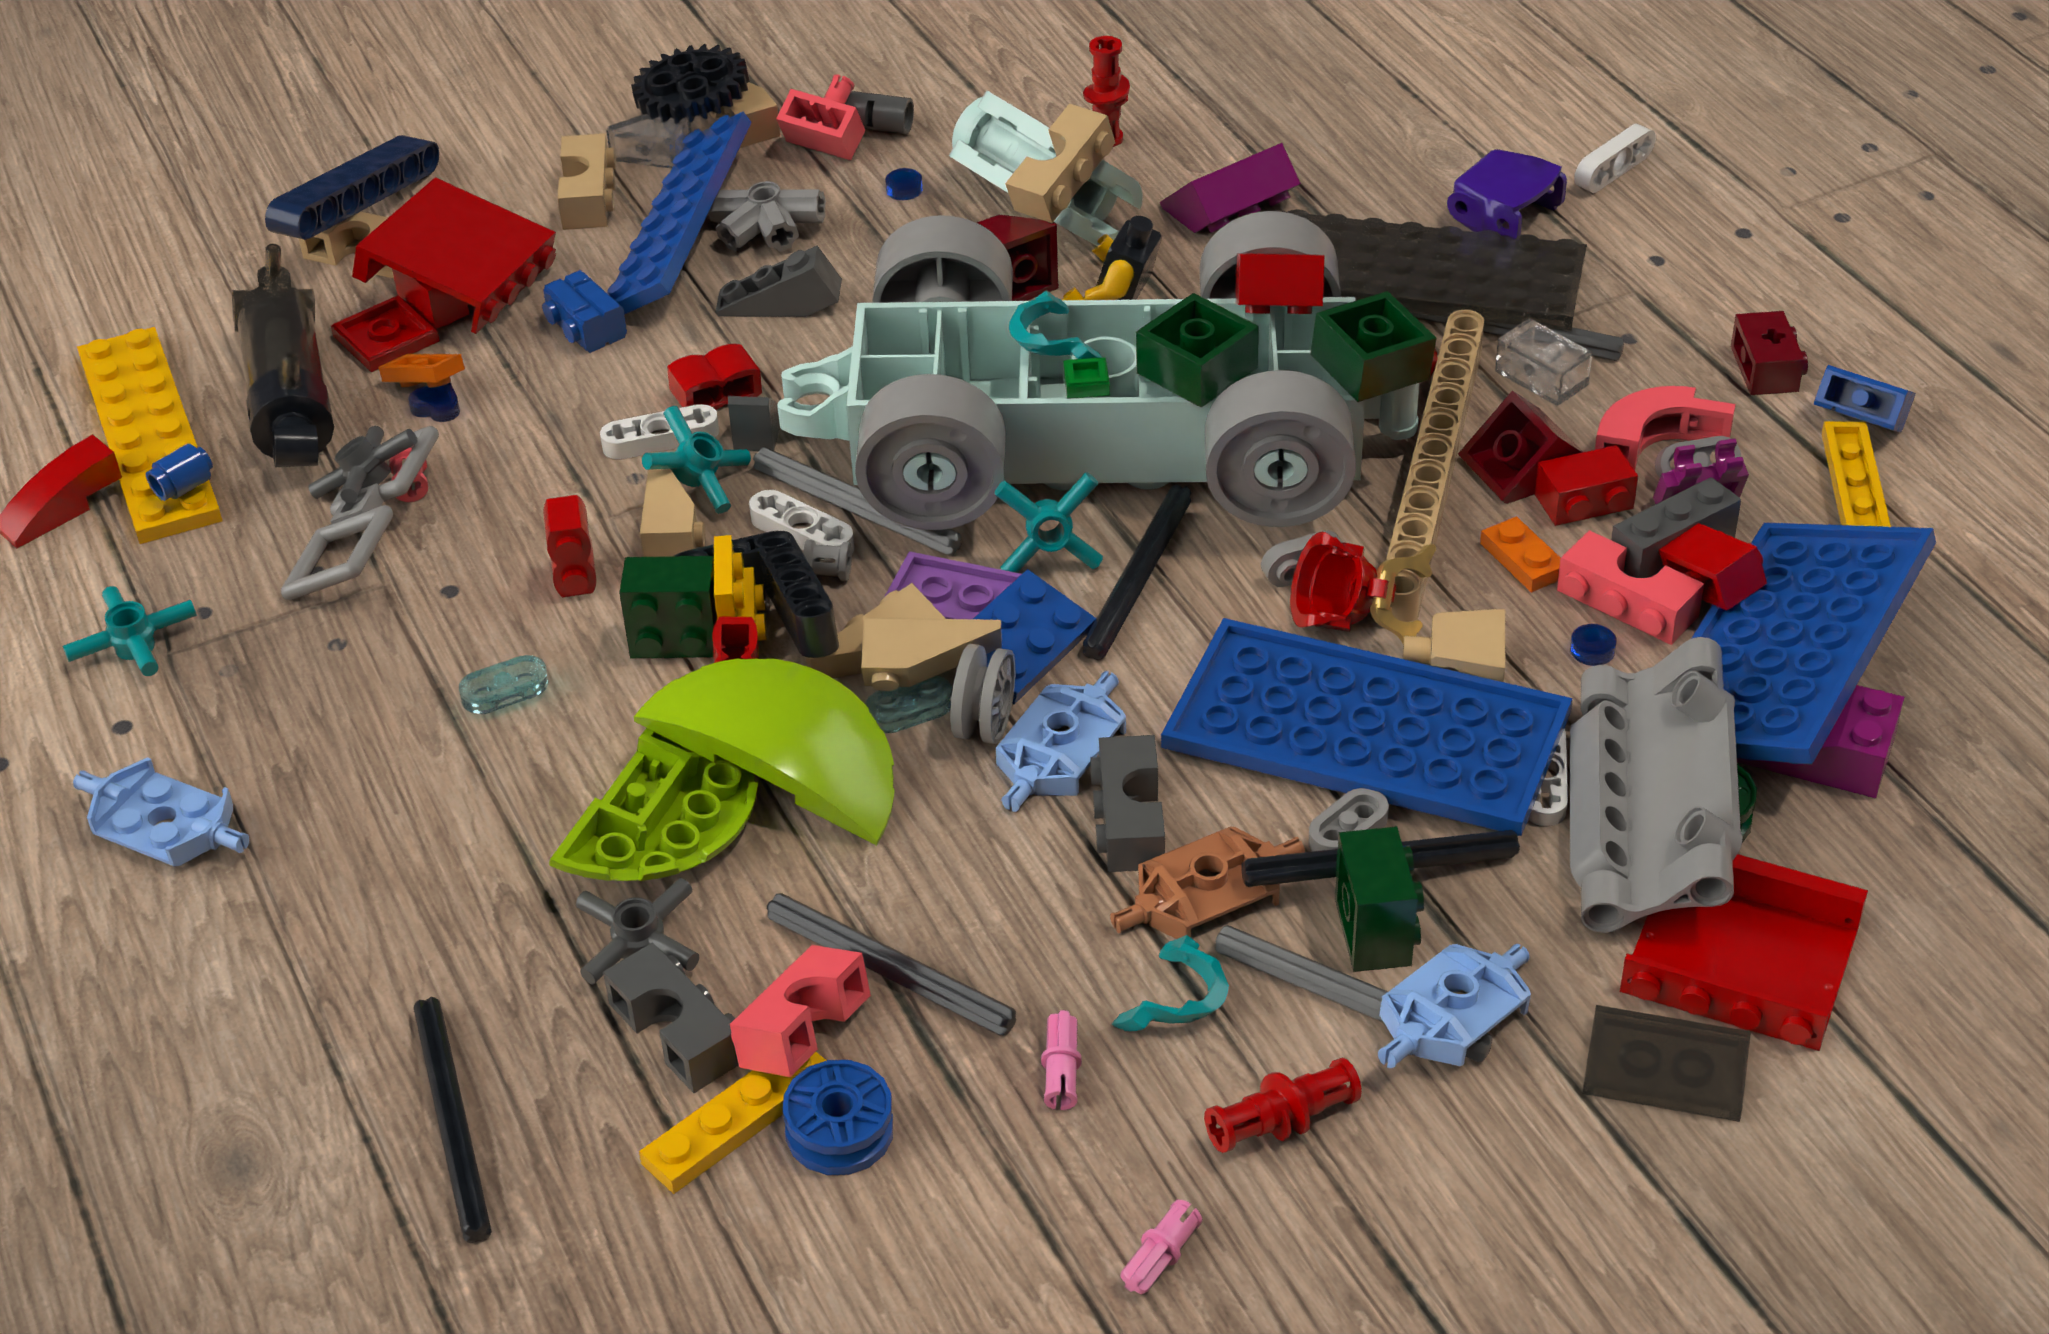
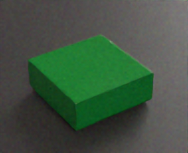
M1106 358L1063 360L1067 399L1110 396Z

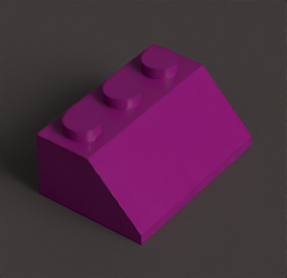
M1280 143L1191 181L1160 201V205L1163 210L1192 232L1196 233L1208 227L1210 233H1213L1229 223V218L1238 214L1239 217L1251 213H1257L1261 211L1259 205L1268 201L1270 207H1273L1291 198L1288 191L1301 183L1283 143Z

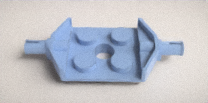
M1104 671L1094 685L1050 684L1046 686L997 745L996 764L1014 784L1001 799L1006 809L1010 810L1012 807V812L1018 811L1026 798L1032 794L1042 796L1078 795L1079 778L1090 766V757H1097L1099 754V738L1112 737L1118 729L1120 734L1124 735L1126 733V715L1108 697L1119 684V680L1114 673L1111 672L1109 675V671ZM1063 726L1070 727L1066 731H1054V729H1059Z
M145 758L118 770L107 778L97 777L84 770L79 772L80 776L76 774L74 777L73 786L75 789L93 795L87 820L92 834L172 866H181L210 849L216 850L220 845L235 850L238 853H242L244 851L243 848L246 849L248 847L249 835L228 827L233 812V802L229 789L226 787L222 789V797L155 772L150 758ZM165 819H173L172 822H162L157 824L158 822Z
M1452 944L1382 996L1379 1016L1394 1040L1378 1051L1380 1062L1383 1065L1387 1063V1068H1394L1407 1055L1414 1054L1420 1058L1461 1067L1465 1061L1467 1048L1517 1008H1520L1521 1014H1527L1531 992L1515 971L1529 961L1530 956L1524 946L1520 949V944H1514L1501 956L1496 952L1490 954L1458 944ZM1463 990V991H1465L1467 994H1456V993H1453V992H1458V991Z

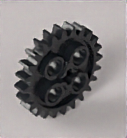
M703 44L697 50H694L693 46L689 45L684 52L676 48L674 49V55L661 54V61L650 60V68H640L641 75L634 76L635 84L631 85L636 108H640L642 115L648 114L650 120L660 117L661 123H665L670 118H673L674 123L678 124L683 118H688L689 123H692L695 116L708 119L709 112L720 114L722 113L720 107H733L732 99L738 100L743 98L741 92L748 91L747 83L750 82L745 59H741L739 52L732 53L730 47L721 51L720 45L708 49L707 45Z

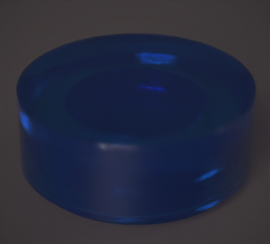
M899 168L891 171L885 178L886 193L893 199H914L923 191L922 175L914 169Z
M1599 624L1582 625L1572 633L1570 653L1580 663L1590 666L1604 665L1615 656L1617 638L1605 626Z

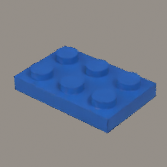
M1028 569L973 618L1001 620V649L1012 650L1015 657L1016 674L1013 704L1020 700L1087 636L1096 620L1093 615ZM996 650L986 654L987 667L989 665L993 653Z

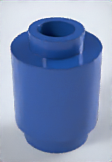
M187 443L154 462L152 469L146 472V479L153 492L161 500L177 499L210 480V469L213 468V464L203 448H195L192 444Z

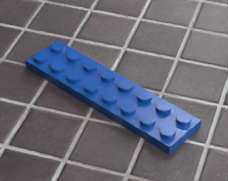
M744 111L732 117H729V115L722 116L711 127L703 131L696 129L684 138V146L681 152L674 158V165L670 173L662 181L663 187L659 195L652 201L653 207L649 215L642 221V229L638 237L631 243V251L627 259L620 265V273L616 281L607 290V293L623 307L624 315L670 294L752 123Z

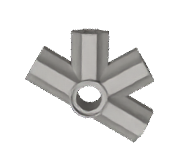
M763 181L754 184L748 190H719L709 210V217L711 222L720 223L716 226L717 235L725 243L726 247L733 251H738L761 232L768 247H774L780 252L792 248L793 242L799 237L795 223H823L826 200L824 192L819 189L780 190L777 183Z

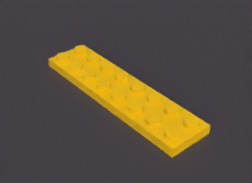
M156 328L135 329L124 335L108 339H96L88 344L77 346L108 447L114 451L122 475L119 481L139 544L222 522L221 512L209 480L177 499L169 498L163 501L156 496L146 479V472L152 469L154 462L187 443L197 448Z

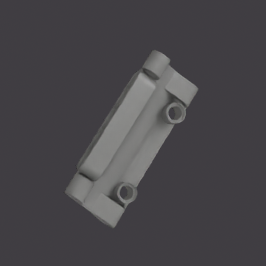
M1692 638L1684 642L1654 667L1637 673H1625L1611 666L1597 665L1585 670L1581 676V712L1583 717L1572 724L1570 729V869L1575 881L1581 887L1582 923L1592 931L1601 933L1613 932L1641 917L1669 909L1721 906L1733 897V860L1741 848L1743 839L1740 829L1734 720L1735 699L1732 694L1724 690L1721 647L1710 638Z

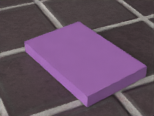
M909 552L885 596L892 591H900L913 583L946 619H973L1021 574Z

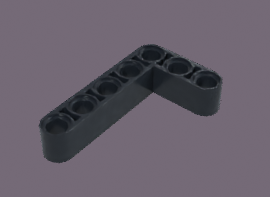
M770 531L732 540L734 553L742 552L744 568H754L755 584H764V590H766L799 653L808 658H819L836 652L839 648L833 604L793 535L787 531ZM714 544L680 552L674 556H714Z

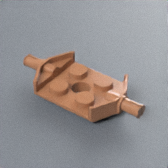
M1236 827L1220 830L1138 864L1139 895L1135 896V905L1111 913V923L1117 933H1121L1123 930L1142 922L1144 924L1149 923L1151 927L1178 939L1185 935L1191 937V928L1272 895V903L1274 906L1279 905L1280 884L1248 887L1242 879L1241 865L1249 858L1304 853V845L1302 841H1299L1298 837L1273 846L1270 841L1263 842ZM1207 869L1220 873L1216 876L1206 877L1197 872Z

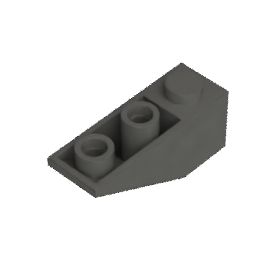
M818 245L805 251L798 250L792 253L786 260L775 265H765L744 279L732 280L720 289L715 313L718 316L806 317L839 302L842 278Z

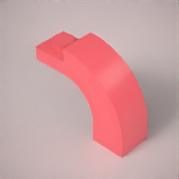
M1661 386L1640 390L1618 400L1605 412L1599 424L1595 450L1617 445L1633 469L1636 470L1641 452L1653 443L1670 439L1691 441L1714 436L1730 438L1736 404L1694 398L1696 387Z

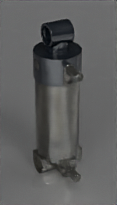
M269 244L265 247V266L257 272V288L253 290H232L234 331L239 332L247 389L246 404L250 421V432L253 443L263 454L273 458L275 467L318 466V453L322 452L331 441L335 427L331 413L330 398L324 381L315 329L313 289H296L291 286L289 271L281 267V247L277 244Z

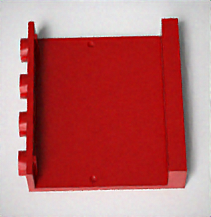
M435 177L356 245L352 277L367 283L385 266L399 271L474 306L471 332L477 334L488 322L493 323L499 312L507 304L512 305L519 292L525 287H530L543 269L547 270L551 267L556 257V249L553 248L556 232Z
M1737 854L1733 860L1734 894L1727 903L1715 907L1669 909L1647 916L1633 954H1626L1620 992L1636 996L1642 1000H1649L1683 1010L1693 1015H1700L1727 1023L1743 1030H1750L1787 1041L1794 1045H1801L1820 1051L1859 930L1868 890Z

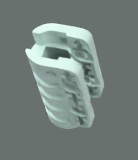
M987 90L983 97L973 101L959 117L952 137L953 149L949 155L1007 193L1008 190L1005 183L1026 157L1036 160H1050L1057 157L1048 131L1049 127ZM1102 159L1092 172L1089 180L1080 187L1072 197L1067 208L1061 211L1054 222L1096 246L1100 245L1097 240L1104 234L1109 235L1114 240L1119 231L1103 222V220L1112 210L1117 196L1140 210L1143 201L1141 186L1137 180Z

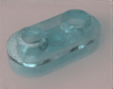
M524 655L466 675L459 683L462 706L471 713L488 714L534 698L543 693L549 684L546 665L538 657Z
M936 675L911 687H899L893 691L879 690L868 697L865 705L869 708V712L884 733H896L946 715L951 710L952 686L948 680Z

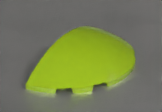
M738 658L702 666L698 670L671 681L657 691L634 716V722L712 762H715L717 757L720 756L794 794L796 805L876 846L885 832L891 816L895 792L893 788L894 761L885 733L880 729L875 718L869 712V708L851 690L820 671L794 662L771 658Z
M646 728L638 738L636 753L601 800L594 798L550 858L549 866L566 873L604 881H645L679 874L682 871L709 861L736 839L751 816L758 782H755L753 773L720 756L717 757L715 762H712Z

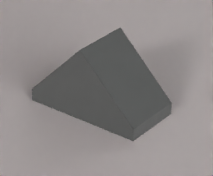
M728 396L734 450L760 451L764 447L775 450L780 430L778 403L767 397Z

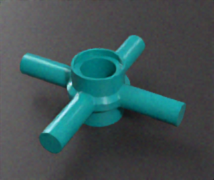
M678 406L667 408L663 415L680 445L677 447L676 452L645 453L642 457L643 467L646 470L671 469L681 483L690 487L702 485L716 513L721 514L731 508V503L715 473L718 467L749 465L751 461L750 452L747 449L723 450L720 442L712 435L701 431L692 433Z
M1085 472L1059 502L1052 499H1043L1036 503L1032 502L1008 482H1001L994 494L1026 518V531L1028 535L1000 566L1001 570L1018 573L1039 549L1055 552L1062 548L1068 550L1091 569H1096L1102 562L1103 555L1072 532L1073 522L1071 514L1099 484L1098 481L1091 474ZM1048 520L1059 522L1052 530L1044 531L1039 529Z
M110 586L102 592V597L109 609L105 614L107 625L105 631L71 642L62 647L68 662L113 646L118 657L124 660H135L144 676H152L159 669L151 652L155 647L154 631L195 617L197 614L192 601L187 600L146 615L145 609L140 603L124 601L119 589L115 586Z

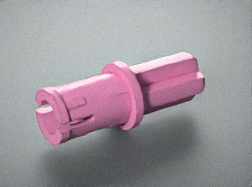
M1060 1010L1058 1014H1050L1047 1019L1046 1050L1041 1055V1065L1046 1069L1044 1103L1049 1108L1055 1109L1056 1096L1060 1095L1061 1092L1060 1110H1067L1077 1104L1076 1070L1081 1066L1082 1058L1081 1054L1077 1051V1019L1071 1016L1069 1011Z
M1184 1200L1174 1201L1155 1229H1149L1142 1235L1141 1247L1121 1271L1120 1277L1125 1282L1124 1287L1130 1292L1136 1291L1141 1295L1148 1292L1165 1268L1178 1262L1181 1256V1247L1202 1223V1216L1196 1208L1184 1222L1180 1221L1182 1215L1191 1205L1189 1202Z

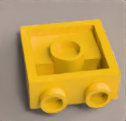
M732 535L714 536V598L717 619L720 616L752 617L757 626L758 641L767 640L765 614H758V611H766L764 584H755L754 568H744L742 552L734 553Z

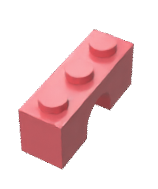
M1589 530L1561 557L1557 591L1672 645L1699 617L1704 583L1666 565L1652 577L1635 578L1628 576L1624 573L1627 547Z
M811 945L730 1023L731 1038L735 1046L739 1068L791 1077L818 1050L812 1021L830 1019L845 1022L871 996L863 954Z

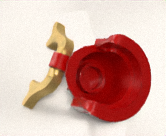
M1323 531L1314 534L1303 548L1293 576L1290 608L1294 623L1300 628L1315 626L1350 632L1351 625L1363 620L1371 611L1375 622L1394 633L1401 640L1402 644H1404V636H1416L1423 627L1420 620L1403 622L1396 619L1392 614L1390 605L1394 603L1397 586L1394 584L1395 577L1403 569L1416 573L1420 578L1430 577L1432 571L1429 562L1436 551V546L1433 544L1425 545L1417 554L1411 557L1388 559L1381 563L1376 570L1364 557V546L1346 542L1341 543L1337 537H1333Z

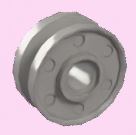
M968 644L963 650L958 663L951 697L950 721L951 731L955 738L970 739L979 722L980 736L983 742L998 744L1002 739L1008 724L1015 689L1016 669L1012 650L997 648L991 657L988 667L984 646Z

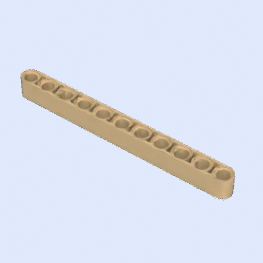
M1458 310L1448 317L1386 560L1411 557L1417 554L1425 545L1433 544L1436 546L1481 358L1484 318L1475 311ZM1405 569L1398 573L1394 582L1397 585L1394 603L1390 605L1392 614L1396 619L1403 622L1418 619L1428 577L1420 578L1416 573Z

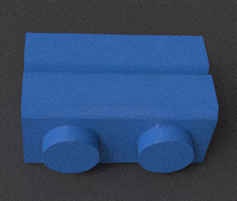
M581 270L565 276V280L558 279L545 285L543 289L545 302L542 304L543 313L551 325L557 323L562 328L565 337L570 343L577 342L586 351L591 353L605 347L606 342L612 344L625 338L627 329L623 307Z
M1828 365L1817 391L1814 405L1893 431L1902 432L1916 393Z

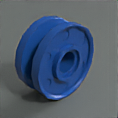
M827 1060L807 1067L793 1078L783 1098L785 1139L793 1157L807 1169L825 1175H850L869 1168L883 1157L893 1140L892 1095L884 1077L870 1066L852 1060Z

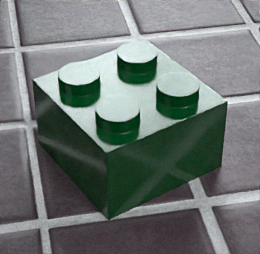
M1386 291L1317 312L1310 355L1357 402H1361L1429 380L1437 338L1391 293Z
M1192 293L1136 331L1137 374L1202 408L1229 386L1258 368L1259 326Z
M714 556L625 557L619 595L630 659L713 657L712 635L717 621L714 598Z
M1397 826L1339 832L1335 902L1353 972L1412 966L1414 945L1421 944V928L1416 913L1424 911L1423 889L1420 881L1413 882L1411 875L1414 873L1412 850L1410 845H1402Z

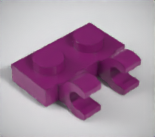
M1736 438L1721 440L1716 443V463L1708 467H1702L1701 463L1694 464L1695 445L1676 447L1674 452L1675 469L1661 474L1653 496L1655 504L1710 477L1740 498L1749 474L1743 457L1735 458Z

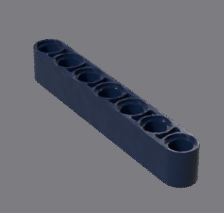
M399 135L274 198L269 203L265 213L266 227L272 233L304 240L310 239L430 175L435 171L439 162V147L434 141Z

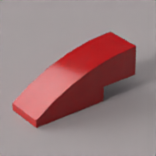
M92 434L61 453L33 476L6 505L0 514V534L17 549L89 511L90 508L86 497L122 478L114 451Z

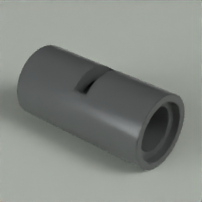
M851 91L845 103L857 108L864 128L867 130L909 134L912 128L914 118L912 98Z

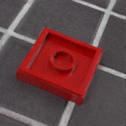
M399 295L330 325L333 337L370 372L378 370V367L399 357L413 354L440 342L438 330Z

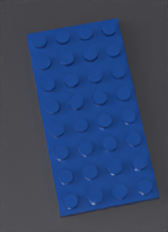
M1763 523L1751 544L1757 547L1763 557L1762 566L1767 584L1727 611L1712 605L1692 638H1710L1721 647L1724 690L1732 694L1735 699L1734 720L1737 758L1789 762L1792 764H1813L1936 544L1933 528Z
M1223 618L1161 733V748L1343 793L1357 788H1366L1383 794L1388 804L1497 831L1513 830L1518 836H1522L1570 716L1573 698Z

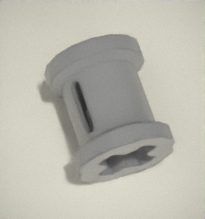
M806 540L803 554L816 575L839 576L841 581L849 580L852 565L850 542H843L841 546L816 545L814 540ZM819 559H835V563L820 562Z

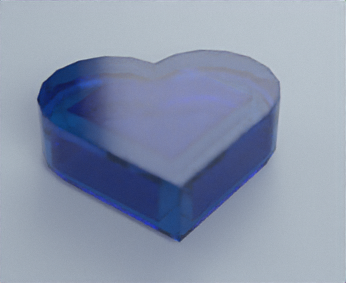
M451 383L439 387H421L410 393L408 397L410 411L417 417H431L432 420L437 422H447L455 419L460 414L458 397Z

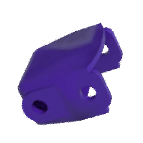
M1494 149L1455 180L1453 193L1447 200V207L1455 220L1485 240L1510 249L1521 237L1522 215L1519 210L1531 203L1553 211L1565 201L1567 177L1561 172L1562 166L1544 159ZM1552 186H1554V191H1551L1549 189ZM1507 221L1509 229L1504 228L1502 224Z

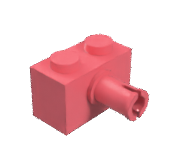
M836 74L833 76L824 98L790 89L776 118L786 142L851 161L866 131L857 108L845 104L855 87L854 83L845 76L839 82L841 76Z

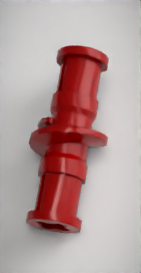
M1099 36L1092 39L1089 43V52L1093 55L1092 81L1094 84L1085 87L1083 98L1085 101L1093 104L1092 111L1108 116L1115 140L1113 147L1123 142V132L1120 129L1119 118L1121 117V106L1128 101L1130 83L1124 75H1121V68L1119 67V54L1122 52L1121 40L1113 36Z
M1343 1057L1333 1060L1327 1069L1314 1074L1307 1073L1293 1080L1280 1072H1272L1263 1078L1260 1084V1093L1246 1096L1242 1101L1225 1108L1216 1105L1206 1109L1204 1121L1209 1139L1218 1151L1226 1153L1233 1150L1237 1142L1253 1136L1259 1137L1271 1132L1276 1139L1285 1141L1291 1134V1128L1300 1135L1304 1134L1310 1129L1311 1116L1322 1113L1325 1108L1340 1102L1352 1104L1359 1101L1362 1094L1361 1081L1354 1066ZM1350 1082V1085L1347 1087L1344 1083Z

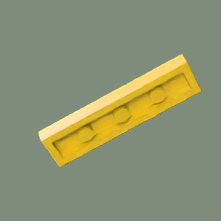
M1824 421L1821 435L1841 525L1891 527L1867 423Z
M815 1052L791 1077L754 1070L750 1071L639 1151L641 1165L669 1191L675 1194L783 1115L784 1093L792 1079L807 1067L827 1060Z

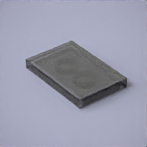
M1596 1005L1582 1094L1740 1122L1751 1031Z

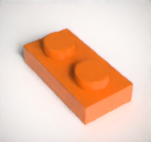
M406 354L378 367L382 382H400L401 387H410L420 383H427L428 387H439L450 383V376L465 370L461 354Z
M1517 516L1481 531L1480 544L1531 593L1558 582L1561 557Z

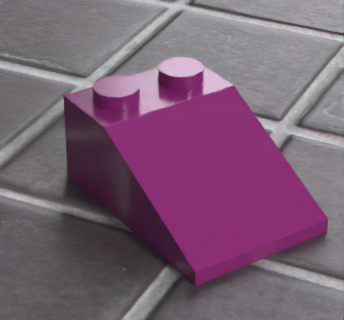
M1856 685L1813 764H1792L1789 762L1746 760L1742 758H1737V762L1877 798L1895 740L1905 697Z

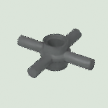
M378 426L370 427L366 436H359L351 440L338 451L334 460L340 466L339 468L309 484L308 488L311 495L318 499L344 484L340 494L341 499L346 503H354L362 488L376 483L379 485L389 475L391 468L385 462L386 460L417 443L415 433L411 429H407L381 444L384 437L383 429Z
M679 878L653 903L644 898H629L620 902L616 907L588 891H583L577 898L576 907L610 926L612 941L580 970L582 977L588 983L595 984L603 976V971L615 965L621 958L629 957L652 942L667 957L670 955L676 957L684 969L688 971L693 970L698 964L699 954L664 935L662 921L693 892L691 885L685 879Z

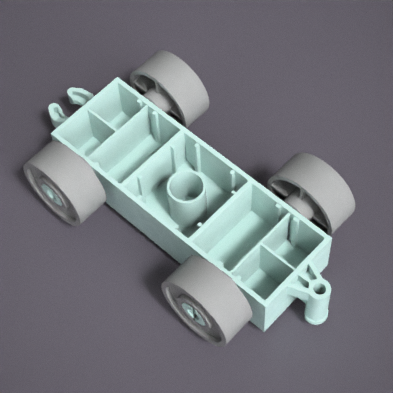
M1264 211L1239 217L1219 229L1204 248L1199 268L1201 297L1259 326L1258 368L1229 386L1219 396L1201 408L1137 374L1136 331L1183 299L1062 300L1067 305L1069 314H1045L1034 320L1026 330L1031 334L1042 333L1047 340L1080 338L1086 345L1106 358L1110 382V396L1067 399L1063 360L1077 358L1074 355L1046 356L1026 351L1011 336L1009 322L1018 305L1029 301H1012L1013 268L1010 256L1002 242L991 231L978 223L960 217L939 215L911 221L898 228L887 238L879 251L876 261L872 303H857L853 346L820 361L799 364L784 370L781 374L784 399H781L777 406L780 428L788 433L802 437L838 438L850 441L853 484L858 485L863 497L878 513L895 523L915 529L944 530L962 526L977 519L995 503L998 497L994 492L1003 481L1009 484L1044 483L1053 489L1070 490L1085 472L1091 474L1098 483H1129L1140 489H1157L1169 482H1207L1216 501L1226 511L1239 519L1261 526L1288 527L1304 524L1327 514L1345 498L1353 481L1361 480L1364 419H1379L1380 432L1394 440L1408 439L1415 435L1419 422L1417 416L1419 383L1357 402L1310 355L1316 313L1356 300L1355 297H1341L1337 255L1330 239L1318 226L1303 217L1291 213ZM1237 253L1325 255L1323 306H1312V314H1287V306H1270L1269 314L1245 313V305L1235 304ZM823 394L830 396L823 403L816 405L796 402L799 398L807 395Z

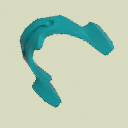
M1047 290L1034 300L1018 305L1009 322L1011 336L1026 351L1046 356L1074 355L1077 359L1102 357L1099 352L1086 345L1078 337L1047 340L1042 333L1031 334L1026 330L1034 320L1045 314H1069L1067 305Z
M1188 935L1168 942L1162 947L1159 958L1183 962L1200 974L1208 986V993L1201 1001L1188 1000L1181 1008L1142 1001L1140 1006L1119 1014L1112 1022V1025L1124 1031H1138L1144 1029L1152 1021L1170 1024L1190 1023L1211 1014L1225 1002L1229 989V984L1219 960L1198 950L1199 944Z

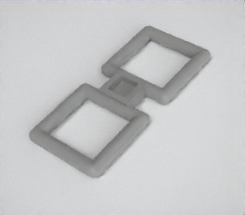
M427 426L414 431L417 443L410 447L412 450L394 480L382 485L376 483L362 488L354 503H346L341 499L340 494L344 487L343 484L330 506V512L333 515L330 521L332 524L317 529L281 588L283 598L293 600L356 578L361 574L393 518L392 508L382 505L383 502L407 493L439 437V432L435 427ZM365 530L346 563L310 575L328 543Z

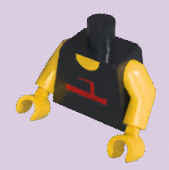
M1134 216L1131 220H1127L1114 240L1107 234L1102 235L1097 240L1100 245L1092 249V252L1104 262L1096 286L1087 289L1084 297L1074 287L1064 294V299L1062 300H1137L1152 274L1162 239L1160 232L1152 229V221L1144 216Z

